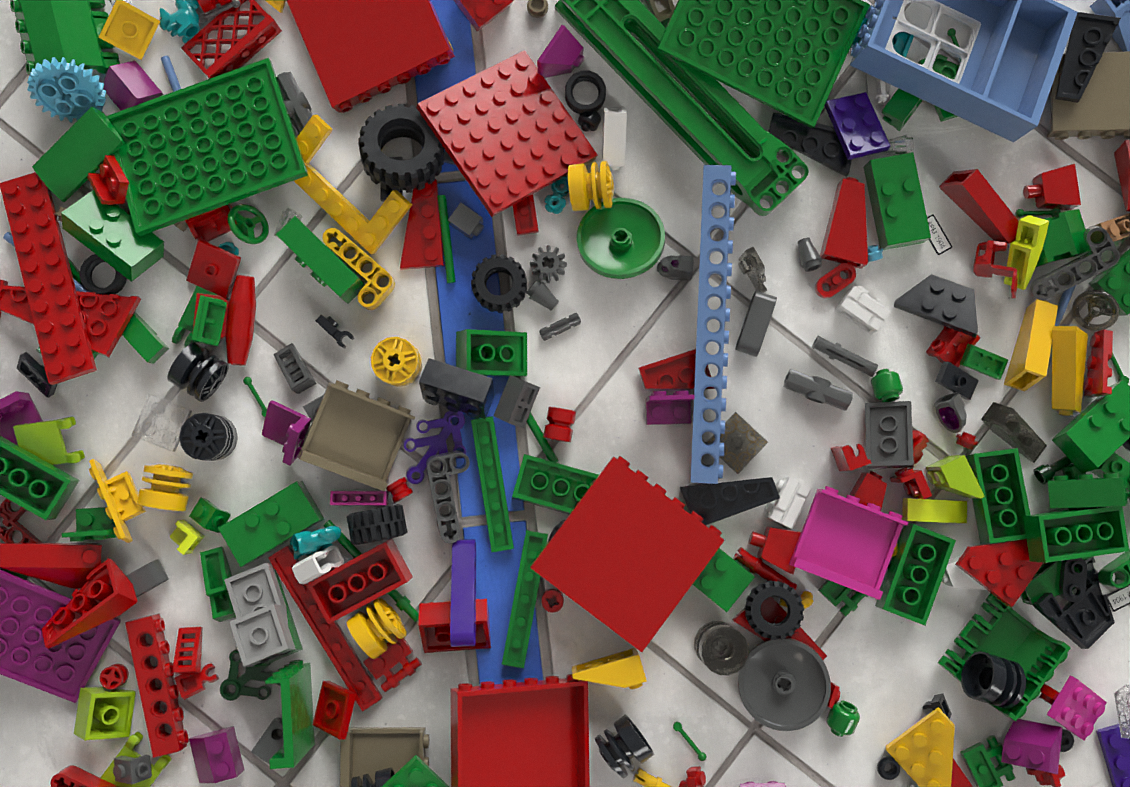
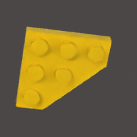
M938 707L887 744L886 751L919 787H951L955 726Z

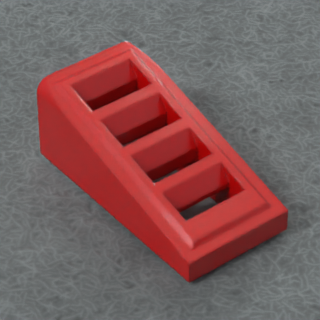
M203 627L179 628L173 673H200ZM185 634H195V638L185 639ZM184 643H194V647H184ZM184 652H193V655L184 656ZM183 661H191V665H183Z

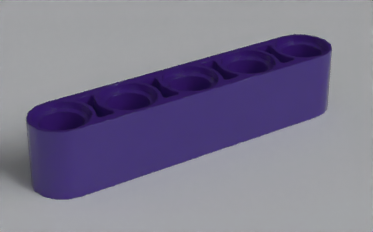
M475 539L457 540L452 543L451 647L475 646L476 642Z

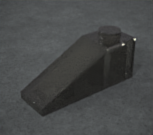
M993 402L981 418L993 433L1011 447L1018 448V452L1033 463H1035L1047 447L1044 441L1011 407Z

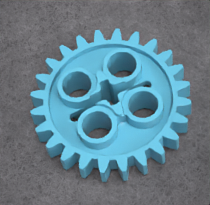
M52 57L51 63L44 59L42 65L37 63L35 69L32 68L27 83L29 86L27 90L31 92L30 98L36 99L35 105H43L42 112L51 111V117L59 115L60 121H63L64 117L68 118L70 123H72L73 118H76L78 121L91 107L102 111L106 100V90H103L104 83L99 82L100 76H92L93 69L84 70L83 63L76 66L74 59L70 63H67L64 57H62L61 62H58L55 57Z

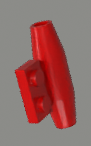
M237 275L229 301L218 295L197 293L194 324L200 295L227 302L220 339L226 337L227 363L246 366L254 334L256 314L255 278Z

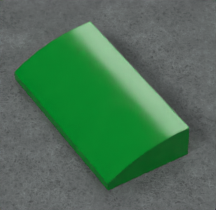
M91 107L32 168L44 184L62 202H66L88 180V173H95L100 168V165L104 162L105 155H113L125 142L105 113Z
M524 454L512 499L570 514L598 477V474Z

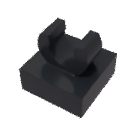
M943 693L934 695L932 701H928L923 705V710L932 709L934 711L939 707L949 719L952 715Z

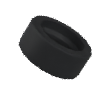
M582 70L574 73L568 79L565 86V100L573 112L582 114L598 111L604 104L606 86L603 79L597 73L590 70ZM588 81L597 87L598 97L592 104L582 105L574 99L573 89L577 83Z
M96 254L85 259L80 267L79 276L86 290L96 294L110 295L117 294L123 289L127 278L117 270H115V279L109 286L105 288L96 286L92 281L93 270L97 265L105 261Z

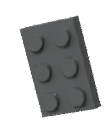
M911 401L865 403L867 459L871 460V464L867 465V469L914 468Z

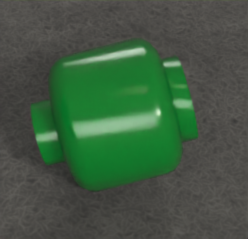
M881 369L871 379L874 396L876 399L882 400V402L896 401L900 398L899 395L903 393V386L897 372Z
M840 701L830 709L826 722L833 734L839 737L852 735L859 723L860 714L857 711V707L852 703Z

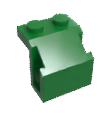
M1079 209L1058 213L1059 216L1044 218V220L1049 221V225L1036 268L1090 252L1084 241L1083 236L1086 228Z

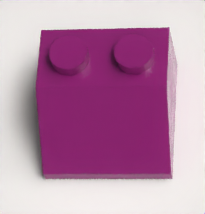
M1022 719L1013 721L1004 738L1001 762L1058 774L1063 727Z
M234 726L189 738L199 783H218L236 778L245 770Z

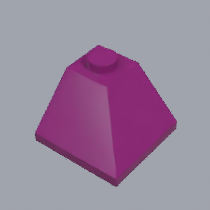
M561 25L537 60L538 74L544 78L572 73L575 67H580L585 58L583 56L584 47L565 26Z

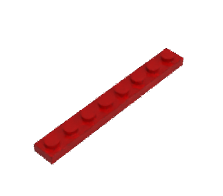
M290 545L285 546L268 557L347 688L356 693L355 701L362 712L383 698L337 622L334 621L327 624L307 586L308 583L300 584L295 578L292 567L299 560L294 559V552Z

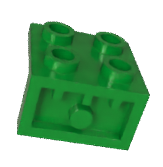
M105 507L76 509V531L61 533L62 538L70 537V542L117 538L113 527H116L113 519L111 520L108 517Z

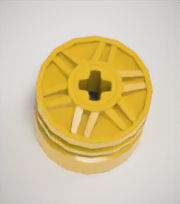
M601 162L600 172L597 163H592L591 173H588L585 164L569 165L568 187L573 211L589 210L590 200L594 201L596 209H601L602 199L605 208H612L614 182L608 162Z
M389 337L380 341L373 349L371 367L375 375L387 384L396 387L407 386L418 378L422 370V357L418 349L406 339ZM392 357H398V360H400L399 365H393V362H391Z
M144 465L143 471L153 473V477L142 476V481L150 483L151 488H141L139 490L137 504L158 509L186 511L189 496L180 493L179 488L191 487L190 483L182 482L181 478L192 479L193 473L181 467L171 465Z
M381 597L373 601L374 606L372 604L366 606L368 616L359 611L346 622L356 643L372 659H376L387 650L388 647L385 639L391 644H396L398 641L397 637L402 639L407 634L397 612Z

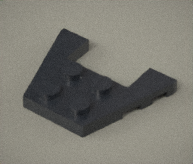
M1094 556L1084 560L1087 564L1086 592L1082 600L1078 602L1069 601L1061 608L1052 593H1044L1033 604L1035 609L1081 649H1089L1115 623L1106 594L1102 595L1098 573H1095L1092 564L1095 563Z

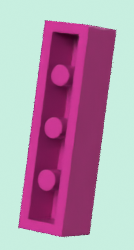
M330 491V505H388V491Z

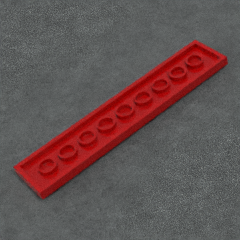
M36 172L0 183L48 383L55 385L97 371L58 218L55 215L56 210L50 189Z

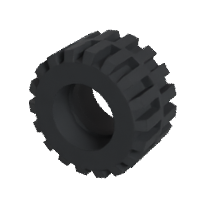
M494 254L489 259L487 257L482 259L483 262L476 265V270L473 271V278L471 280L472 291L482 307L489 309L491 312L498 311V313H503L506 310L508 312L512 311L513 307L517 308L521 300H524L525 293L527 292V278L521 264L512 257L507 258L504 254H500V256ZM498 272L508 274L513 282L510 291L500 296L491 294L486 286L489 277Z
M399 504L351 513L346 517L351 544L354 545L403 536L408 532L403 505Z
M779 581L762 582L753 588L746 598V619L753 630L762 637L770 638L771 640H782L789 635L792 636L794 631L800 628L801 620L803 621L804 605H802L801 597L789 585ZM771 596L783 599L788 608L786 617L776 624L765 621L760 611L763 601Z

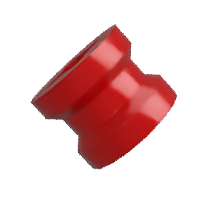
M405 477L386 487V490L391 492L394 503L414 493L411 488H408Z
M554 588L546 590L541 600L543 608L551 613L561 610L564 603L563 594Z
M114 664L102 670L99 680L104 688L115 689L127 682L129 672L126 666Z

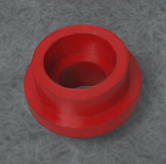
M963 431L962 435H956V443L965 448L973 450L974 446H977L979 443L975 441L976 436Z

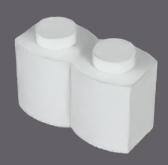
M329 546L296 563L292 570L298 582L306 584L343 564L344 559L337 546Z

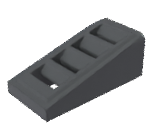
M293 343L273 354L292 391L300 394L316 384L311 372ZM290 354H293V357L289 358L286 361H283L285 357L289 356ZM297 361V364H296V365L292 366V367L289 368V369L287 368L288 366H290L291 364H293V363H295V362ZM301 370L300 373H298V374L295 375V376H292V374H294V373H296L297 371Z

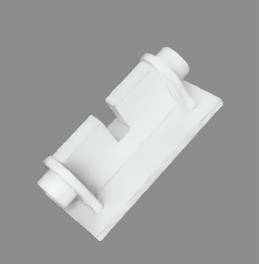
M866 73L867 92L872 106L886 105L890 100L889 84Z

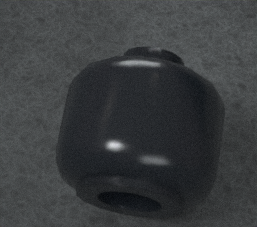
M597 111L580 114L577 122L585 132L589 130L596 131L601 122V116Z

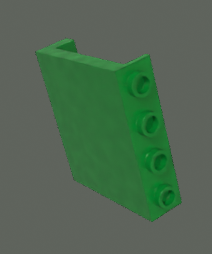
M303 660L289 661L290 664L284 665V668L278 669V672L272 673V676L265 680V684L280 683L284 745L269 759L270 769L294 768L315 745L314 726L312 725L314 718L310 663H303Z

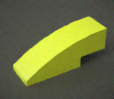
M1030 215L1019 220L1016 240L1010 243L1007 267L1017 269V288L1025 290L1036 268L1049 225L1048 220ZM1005 276L1004 284L1011 286L1012 277Z
M903 498L902 520L967 523V501Z

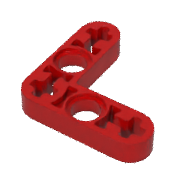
M6 498L0 505V518L4 519L2 523L5 525L0 526V538L5 543H16L13 541L12 535L18 530L22 533V540L19 543H42L18 522L20 517L26 512V509L20 507L18 511H13L11 508L12 501Z

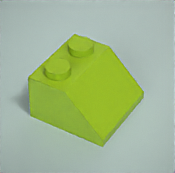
M965 455L947 456L926 466L928 471L926 476L935 487L964 498L981 499L985 497Z
M104 687L80 688L74 734L84 741L130 737L136 691L117 688L106 689Z

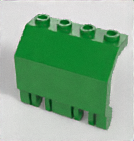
M10 0L11 11L15 12L16 16L15 28L21 37L20 49L26 57V73L30 75L32 68L35 69L37 63L42 65L44 59L51 63L52 57H55L58 62H61L62 57H64L67 63L74 59L76 66L83 63L84 69H93L101 74H107L109 66L120 64L118 53L102 52L101 50L115 47L99 38L109 17L108 14L91 10L104 8L106 5L105 1Z
M990 593L985 599L989 604L983 602L981 605L984 611L993 616L988 623L982 616L975 613L972 618L976 622L969 620L959 634L971 647L956 637L954 642L958 647L966 651L964 656L960 658L954 651L947 649L945 654L958 664L956 665L944 655L937 663L960 682L963 666L968 657L975 652L982 651L1019 663L1026 675V688L1020 702L1013 708L1008 709L990 704L1008 718L1017 721L1018 718H1021L1026 713V707L1029 703L1039 696L1040 689L1044 683L1053 677L1056 667L1066 660L1071 647L1037 629L1013 610L1012 607L1007 606Z

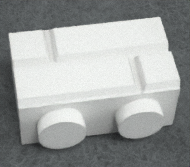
M853 286L846 292L835 310L868 333H876L891 310L886 308L887 304L883 300L870 297L868 295L869 291L864 287Z
M784 477L783 480L779 479L776 484L780 499L766 504L764 511L767 513L765 517L786 528L793 529L812 489L789 477Z

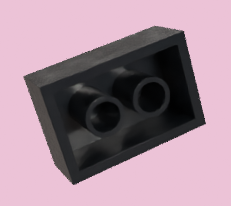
M428 358L419 380L422 397L425 402L431 405H443L452 412H464L474 419H479V417L486 419L494 398L493 378Z

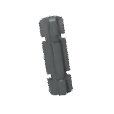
M573 313L567 319L565 317L551 324L550 327L546 326L540 329L539 333L542 339L546 341L552 338V335L556 336L571 329V326L579 325L581 319L577 313Z

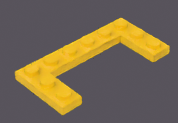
M312 115L296 138L308 176L294 180V182L370 254H375L412 204L400 192L393 190L369 221L309 164L333 130L318 115Z

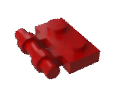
M397 637L398 641L396 644L386 643L387 650L376 659L368 657L363 661L376 680L382 675L386 677L387 681L381 684L384 692L391 688L395 689L400 685L401 680L408 675H413L416 669L422 665L417 657L411 662L409 661L407 656L413 650L404 638L399 639ZM400 662L403 668L394 674L391 668Z

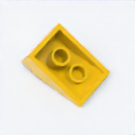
M636 648L572 666L573 679L622 688L629 687L630 689L643 686V682L647 681Z

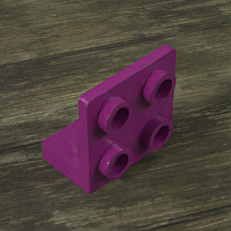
M15 391L0 399V436L18 445L13 426L43 422L30 394Z
M654 391L651 393V396L646 398V425L691 424V401L695 399L694 395H689V391H675L673 395H666V391Z
M273 400L269 402L262 436L283 445V463L291 466L297 459L308 433L311 418Z

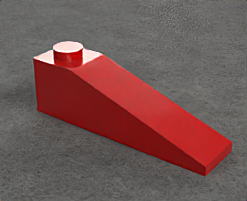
M0 543V568L71 589H81L88 581L86 579L87 575L101 564L102 545L99 543Z
M108 558L87 575L86 579L88 581L80 590L75 589L71 594L73 596L71 601L65 607H60L42 628L46 648H52L121 615L138 602L133 584L112 559Z

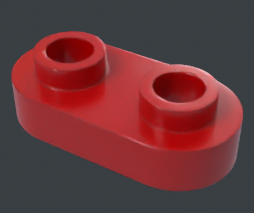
M842 263L816 282L815 291L817 295L828 299L840 292L855 280V268L849 263ZM840 272L846 273V279L840 277ZM823 284L828 285L829 291L823 290Z

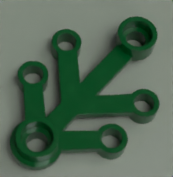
M238 649L232 651L229 655L231 662L228 679L224 680L220 685L221 696L228 701L236 700L241 695L257 697L260 700L267 699L271 695V688L269 686L262 685L259 688L243 685L250 680L265 682L266 679L272 676V673L262 671L272 663L262 667H246L245 673L238 678L239 663L242 661L241 658L237 661L233 657L234 653H239ZM229 685L235 686V692L229 691ZM265 689L267 696H262L260 690Z

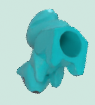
M175 0V5L178 9L175 13L170 14L163 8L159 9V25L162 30L172 31V37L175 35L183 36L182 41L187 43L200 31L198 25L199 15L196 11L199 8V3L197 0Z
M329 526L313 532L304 531L294 534L290 539V545H292L294 550V559H299L302 555L309 556L329 546H334L331 543L339 539L341 529L338 526Z

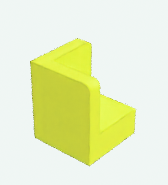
M185 519L178 520L175 523L177 528L170 535V539L179 545L177 550L181 554H191L205 536Z

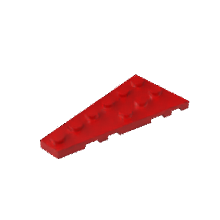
M0 285V311L34 325L25 287ZM77 291L91 349L106 357H110L141 298L139 296L125 297L117 294L101 295L93 292Z

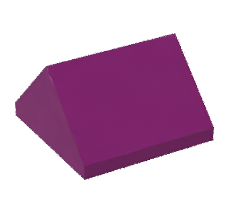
M135 60L109 66L103 82V90H106V94L121 111L163 95L162 91Z

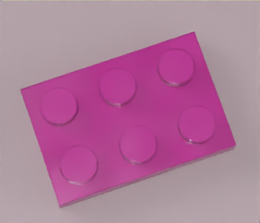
M1070 675L1047 715L1075 736L1085 741L1086 737L1092 733L1098 717L1104 713L1107 702L1081 681Z

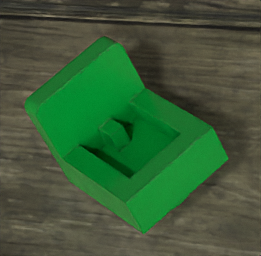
M200 497L189 515L190 518L204 529L220 533L218 528L226 524L231 516L227 511L219 509L209 500Z

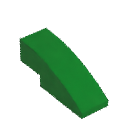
M134 312L122 335L146 362L154 364L170 348Z
M221 546L200 552L206 595L210 597L213 619L222 622L236 618L224 581L232 577L224 548Z

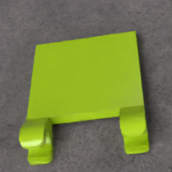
M73 416L13 426L18 446L52 465L78 463L81 459L85 458L82 450L66 452L61 429H69L76 425Z
M138 731L131 735L116 757H140L141 755L133 749L143 739V735ZM169 755L160 757L155 765L151 764V778L132 785L115 781L113 774L114 760L100 778L118 787H151L172 758Z

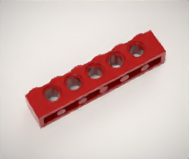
M160 613L127 621L125 625L153 758L179 752L187 747L189 737L187 730L183 727L184 713L178 703L179 690L177 685L174 684L173 664L170 662L168 655L170 646L164 636L165 622L160 617ZM147 634L151 635L153 638L152 645L148 644L146 641ZM152 656L157 659V667L151 664ZM156 679L162 682V689L156 687ZM160 701L167 705V711H163L160 708ZM165 724L170 725L172 729L171 734L165 731Z

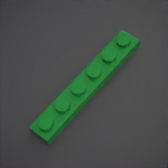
M491 416L486 417V419H473L471 424L491 551L497 552L514 549L494 418Z
M526 530L502 665L524 668L541 577L530 567L547 544L548 534Z

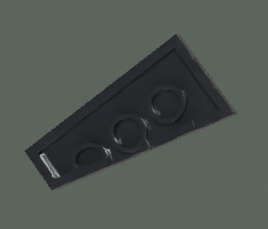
M1084 12L1077 13L1066 44L1055 99L1076 103L1080 101L1121 18Z
M778 113L772 114L768 130L770 134L795 151L846 177L849 175L852 159H847L834 127L816 123L815 127L810 128L789 116Z
M773 477L680 487L689 513L691 514L694 511L704 519L702 521L704 525H709L780 499Z

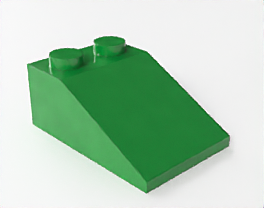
M473 329L457 331L456 367L484 376H527V332Z

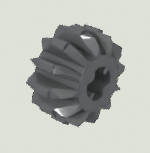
M550 245L546 247L547 252H544L539 247L538 252L540 256L536 253L532 254V258L536 260L530 262V267H535L532 270V275L539 274L538 281H542L545 276L546 283H550V277L553 276L557 282L559 280L557 273L560 275L565 274V271L562 269L567 267V262L562 261L565 258V254L557 256L559 248L556 247L551 252ZM546 260L549 263L554 262L552 263V268L549 269L548 266H545Z

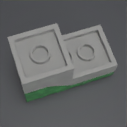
M265 563L224 580L237 618L229 623L243 667H262L303 650L278 573L272 564Z

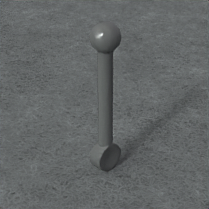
M232 0V3L213 12L200 14L199 21L206 23L209 18L233 7L238 8L240 1Z

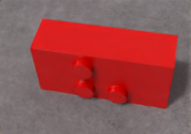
M391 538L312 580L307 586L327 624H330L407 583L413 576L394 540Z

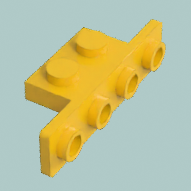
M95 459L89 460L91 465L89 472L92 478L97 480L99 484L97 488L98 494L102 500L105 499L108 506L105 507V511L116 525V527H113L115 535L119 540L122 539L127 543L132 542L133 540L125 521L146 512L144 506L137 504L139 493L130 473L125 471L107 480L101 464Z

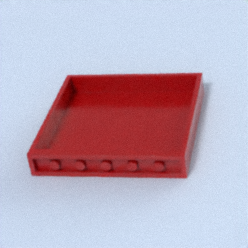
M287 0L331 107L339 113L348 112L359 103H367L372 100L373 96L379 93L385 94L392 87L398 84H406L412 77L418 74L424 75L431 68L437 65H445L450 62L451 58L455 57L431 0Z
M613 456L530 568L640 652H643L725 540L720 537L722 532L716 527L710 525L708 528L702 523L704 519L694 511L690 514L684 510L685 504L675 497L673 500L665 495L667 491L656 483L652 486L648 483L647 479L649 477L640 470H637L636 473L629 468L630 463L621 456L618 458Z
M568 674L563 679H559V676H546L545 680L538 681V678H525L524 682L516 683V680L510 679L503 680L502 684L494 685V682L486 681L481 682L480 686L463 683L458 684V688H450L451 787H590L588 681L573 679V675Z

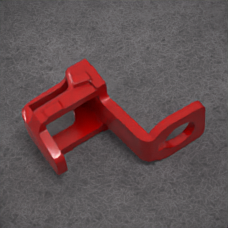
M994 240L979 243L973 265L974 274L979 277L992 278L993 274L1012 277L1011 296L1015 299L1018 283L1017 269L994 265L995 252L1007 251V243ZM980 250H985V254L980 256Z

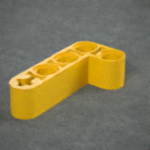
M336 228L327 229L322 237L325 245L367 281L358 293V302L367 310H375L394 290L395 280ZM331 238H337L343 245L339 247ZM349 250H356L353 258H346V253ZM368 263L372 264V270L369 273H363V266ZM384 277L389 278V284L386 287H379L380 279ZM368 294H374V301L370 304H365V297Z

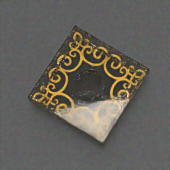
M735 412L725 422V434H720V443H724V456H720V458L739 474L764 448L768 441ZM713 435L706 443L714 442L715 436Z

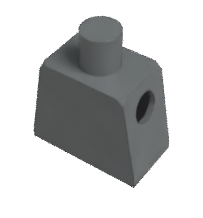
M279 717L273 719L251 751V753L269 765V759L284 745L283 735L282 737L277 735L278 729H281L283 732L282 718Z

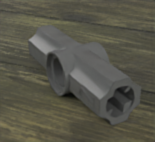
M291 71L283 72L277 75L279 87L287 111L301 132L313 115L311 112L312 108L304 93L300 91Z
M793 369L789 370L784 380L783 387L803 394L805 398L821 404L826 403L844 411L848 409L853 399L852 392L834 386L824 378L811 377Z

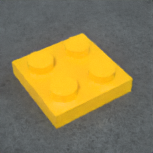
M116 0L99 38L142 60L160 21L123 0Z

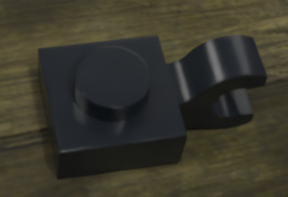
M321 314L315 320L342 348H346V345L342 342L343 337L348 336L351 340L355 339L350 332L338 330L339 324L331 316L326 318Z

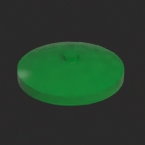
M613 198L612 208H605L602 202L601 209H596L594 206L582 218L577 230L578 251L584 263L599 275L613 279L636 277L652 268L661 257L665 246L664 225L656 211L647 204L631 198Z

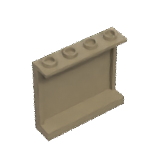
M1130 51L1103 52L1078 103L1055 99L1064 58L1063 54L1051 87V130L1047 137H1054L1055 140L1077 137V139L1084 140L1090 139L1092 136H1101V139L1124 136V138L1130 139Z
M336 380L335 384L329 382L299 452V460L385 492L388 485L386 482L411 419L415 420V416L410 415L411 410L402 406H398L397 409L390 407L391 402L378 397L377 401L370 399V393L358 388L356 393L348 390L349 385Z
M349 727L346 739L340 742V787H351V780L356 776H360L363 782L364 774H369L373 783H375L376 771L392 767L396 774L415 755L429 767V757H425V748H429L430 741L429 734H426V727Z

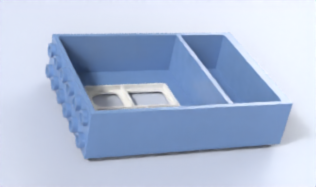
M874 0V5L870 6L865 15V18L868 20L866 24H863L858 33V37H860L859 43H856L850 55L853 58L850 66L1011 142L1017 141L1038 126L1076 19L1077 11L1054 0ZM918 2L931 8L932 13L926 29H920L906 20L904 8L908 3ZM944 14L971 27L972 33L965 49L949 43L934 34L940 15ZM898 32H906L928 42L930 49L924 64H918L898 54L892 44L894 35ZM939 49H943L961 59L955 79H950L933 70L932 67Z

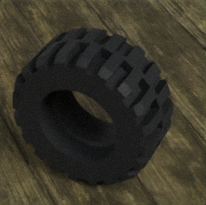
M398 104L397 107H392V105L385 106V110L381 111V109L375 111L374 117L369 116L365 121L366 126L361 127L358 145L364 171L370 176L372 182L375 184L380 183L381 188L385 190L389 188L398 192L406 190V193H412L415 188L421 190L425 188V183L431 184L435 181V175L438 176L440 174L442 165H444V147L416 108L417 106L410 105V107H405V104ZM399 137L411 138L423 147L417 156L403 161L391 159L381 150L390 140Z

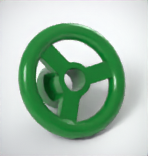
M238 204L229 211L228 224L232 233L238 239L248 244H259L267 238L269 225L265 216L257 208L248 204ZM249 211L256 217L252 219L249 217L245 218L237 212ZM261 222L262 233L259 237L255 238L253 229L256 224Z

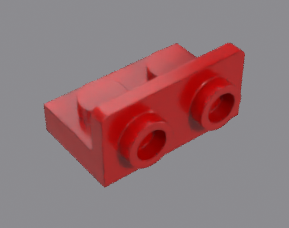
M105 155L104 162L100 165V173H88L87 178L102 204H124L129 181L115 156Z
M944 326L937 338L932 341L926 353L929 356L936 357L942 364L945 361L959 367L967 345L972 344L975 346L980 337L977 334L975 338Z
M902 468L894 472L895 476L890 477L891 482L903 483L907 495H911L912 498L926 499L932 496L922 470Z

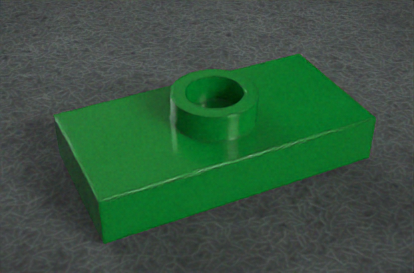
M968 344L960 365L1001 380L1008 359Z

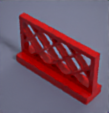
M239 0L240 6L247 0ZM248 0L250 2V11H240L239 6L238 8L233 7L220 13L181 47L209 79L241 68L282 32L276 21L255 0ZM228 16H234L233 25H224V20ZM239 16H249L248 25H238ZM254 16L264 17L259 24H253ZM223 30H233L232 39H222ZM238 30H247V34L242 39H237ZM211 31H218L217 39H208V34ZM216 44V53H206L207 45ZM222 44H231V48L226 53H221ZM195 45H202L201 53H191L190 50ZM205 59H215L209 68H205Z

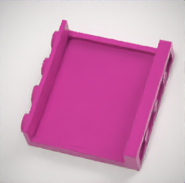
M826 486L825 489H817L789 565L880 600L883 591L879 589L903 525L907 526L909 522L901 520L903 516L891 511L888 514L880 512L881 507L868 503L865 506L860 504V499L854 496L846 495V498L838 495V490Z

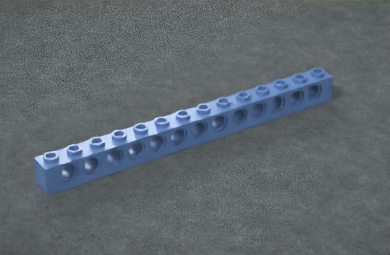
M704 165L691 460L692 483L718 484L719 478H723V465H719V458L724 456V443H720V434H725V420H721V411L726 412V398H722V389H727V376H723V367H728V353H724V344H729V331H725V322H730V308H726V299H731V286L727 285V276H732V263H728V254L733 253V240H729V231L734 230V217H730V208L735 207V194H731V185L736 184V172H732L731 165ZM717 184L724 185L726 188L724 194L715 195L713 193L714 186ZM715 207H722L725 210L723 217L714 218L712 216L713 209ZM716 229L722 230L724 233L720 241H713L711 239V233ZM720 252L723 255V259L719 264L711 263L710 256L712 253ZM714 274H718L722 278L721 284L717 287H712L709 284V278ZM712 297H718L721 301L720 307L716 310H712L708 306V301ZM711 319H716L720 323V328L716 332H710L707 328V323ZM712 341L716 342L719 346V351L714 355L709 354L706 350L707 344ZM709 364H714L718 368V373L714 377L708 376L705 372V368ZM707 387H714L716 389L717 396L714 399H708L705 396L704 391ZM707 409L713 410L716 413V419L707 421L703 416L704 411ZM705 432H712L715 436V441L706 443L702 436ZM705 454L712 455L714 463L712 465H705L702 462V456Z

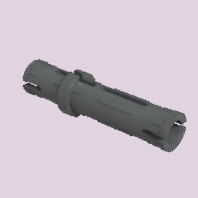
M818 335L812 345L813 349L828 355L830 359H837L870 377H873L877 371L878 364L842 348L839 343L834 344Z

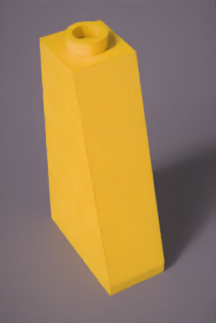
M1036 299L1026 308L1004 385L1026 391L1046 377L1053 339V326H1055L1058 309L1057 305L1051 304L1046 300Z
M1053 326L1052 409L1059 411V415L1073 416V412L1081 413L1088 334L1077 326Z

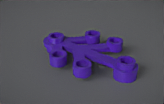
M449 410L444 414L443 418L429 421L422 419L417 422L416 428L423 434L433 428L443 427L438 435L417 439L407 438L404 440L403 446L408 452H413L419 447L430 446L419 463L407 469L406 477L410 483L419 484L423 481L426 461L430 456L436 455L438 450L439 454L448 452L446 439L450 433H452L454 442L452 451H456L457 448L461 447L466 454L467 451L462 444L460 429L465 424V417L462 412H452ZM452 417L458 418L457 424L452 425L450 423ZM423 422L426 423L427 428L420 430L419 425ZM408 441L414 442L413 448L409 449L406 447ZM419 472V478L413 479L412 473Z

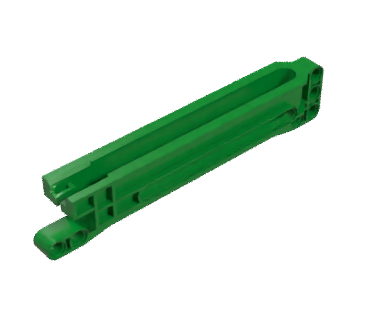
M559 0L556 3L555 10L705 165H731L732 172H736V184L731 185L732 194H735L736 198L746 203L759 216L770 214L807 178L809 173L807 165L785 143L763 129L717 80L656 50L666 27L639 0ZM776 155H783L786 162L778 161ZM792 171L800 172L801 178H795L792 175ZM776 185H782L786 192L779 193L776 190ZM760 200L768 201L770 208H763L760 205Z

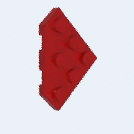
M1027 539L968 546L955 565L1007 606L1013 607L1043 563L1030 562Z

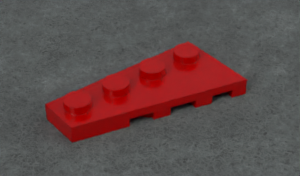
M437 179L431 184L425 183V188L421 190L413 189L412 206L409 210L400 270L444 266L437 199Z

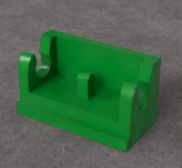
M898 88L883 108L881 113L884 116L882 119L895 127L896 130L901 131L923 100Z
M200 295L191 339L193 342L219 347L227 302Z

